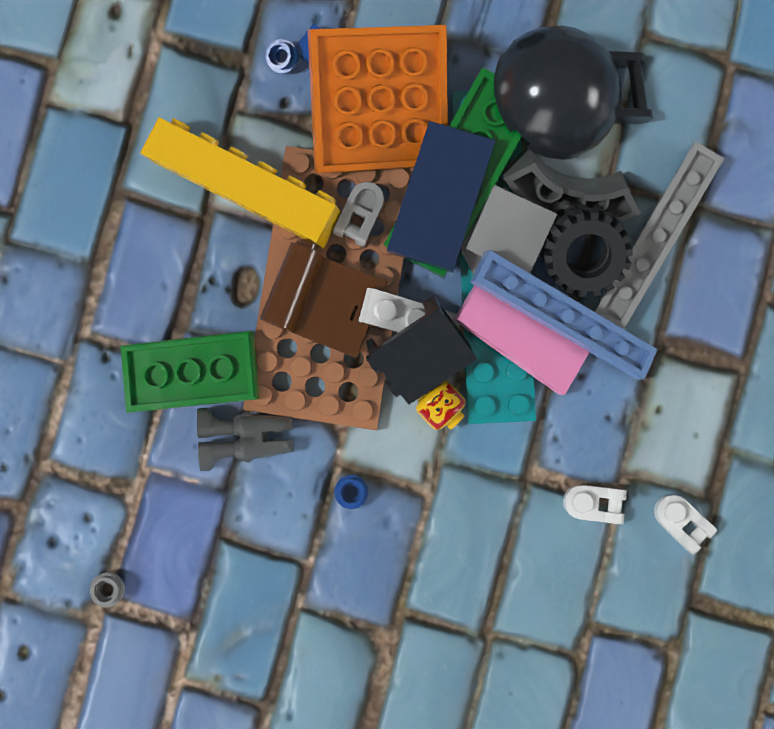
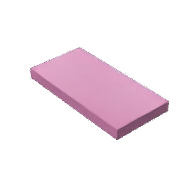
M475 285L453 319L558 395L566 394L589 354V351Z

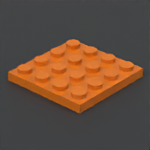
M446 25L307 29L315 172L329 173L414 167L429 121L448 126Z

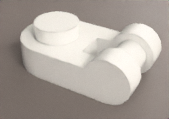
M574 485L565 492L563 506L569 515L580 520L624 524L625 514L621 513L622 500H626L627 490ZM599 498L609 499L608 511L598 510Z
M665 495L655 504L654 514L659 524L693 556L701 549L699 545L706 537L711 538L717 532V529L681 496ZM691 521L696 528L688 536L682 529Z

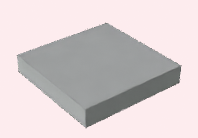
M494 185L466 244L465 250L480 257L483 256L485 251L491 250L526 272L531 273L557 214Z

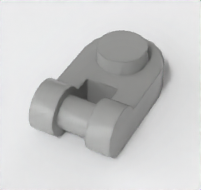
M362 182L353 188L335 225L333 234L341 238L345 235L354 239L355 244L363 248L366 246L384 204L383 192L379 186L371 182ZM354 214L365 219L361 228L350 223Z

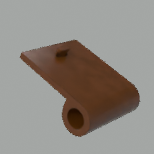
M300 239L298 244L291 242L260 320L357 358L370 327V324L359 322L367 288L384 292L388 282L324 258L317 252L319 246L307 240Z

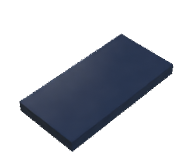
M429 121L387 247V253L451 273L454 272L493 152L495 140Z

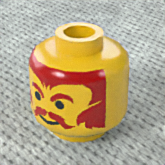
M444 381L417 399L416 412L434 430H440L445 426L451 430L465 417L461 410L465 407L466 401L448 381Z

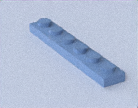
M488 250L484 252L470 283L637 380L645 379L658 349L493 251Z

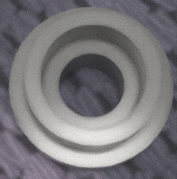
M105 572L96 576L90 585V596L94 603L101 607L116 605L121 601L125 593L123 580L117 574ZM105 583L112 585V595L104 593L103 586Z

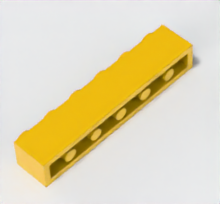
M158 117L140 154L172 173L324 249L341 215L340 209L335 205V198L319 190L316 195L305 190L307 185L292 176H288L287 180L276 176L277 170L270 165L259 161L256 166L246 161L248 156L240 150L230 146L228 151L218 147L219 141L203 132L198 137L189 132L191 127L175 118L168 122Z

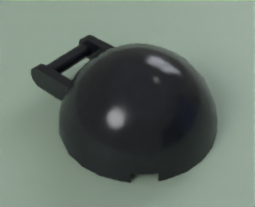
M561 25L539 27L523 34L512 41L513 43L498 60L494 74V96L498 111L508 130L512 132L516 129L530 143L526 148L544 157L560 160L578 158L597 147L609 134L614 124H642L653 120L652 110L647 107L642 65L645 64L644 54L641 52L608 51L602 43L590 34L578 28ZM618 68H628L634 108H620L622 84Z

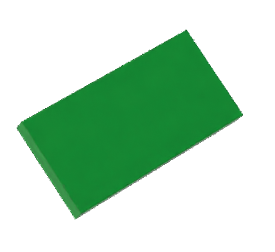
M253 331L120 346L126 413L260 399Z

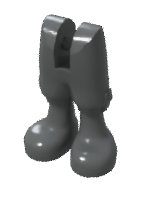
M198 408V438L220 435L240 436V439L233 442H198L200 471L212 470L215 462L227 457L235 456L239 461L250 463L253 459L294 452L293 440L274 438V440L269 441L267 435L268 431L277 433L283 430H293L292 417L251 415L248 412H244L235 416L234 420H223L214 417L209 408Z

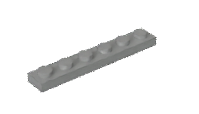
M696 141L691 145L632 245L633 256H628L631 266L629 270L623 269L622 271L625 278L621 283L618 280L612 282L615 288L609 292L606 289L594 310L595 313L625 329L725 158Z

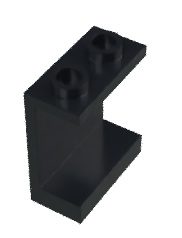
M434 295L422 302L426 311L424 316L378 346L372 338L366 341L369 352L366 359L376 373L383 372L387 377L385 382L396 398L401 395L408 405L477 360L470 343Z

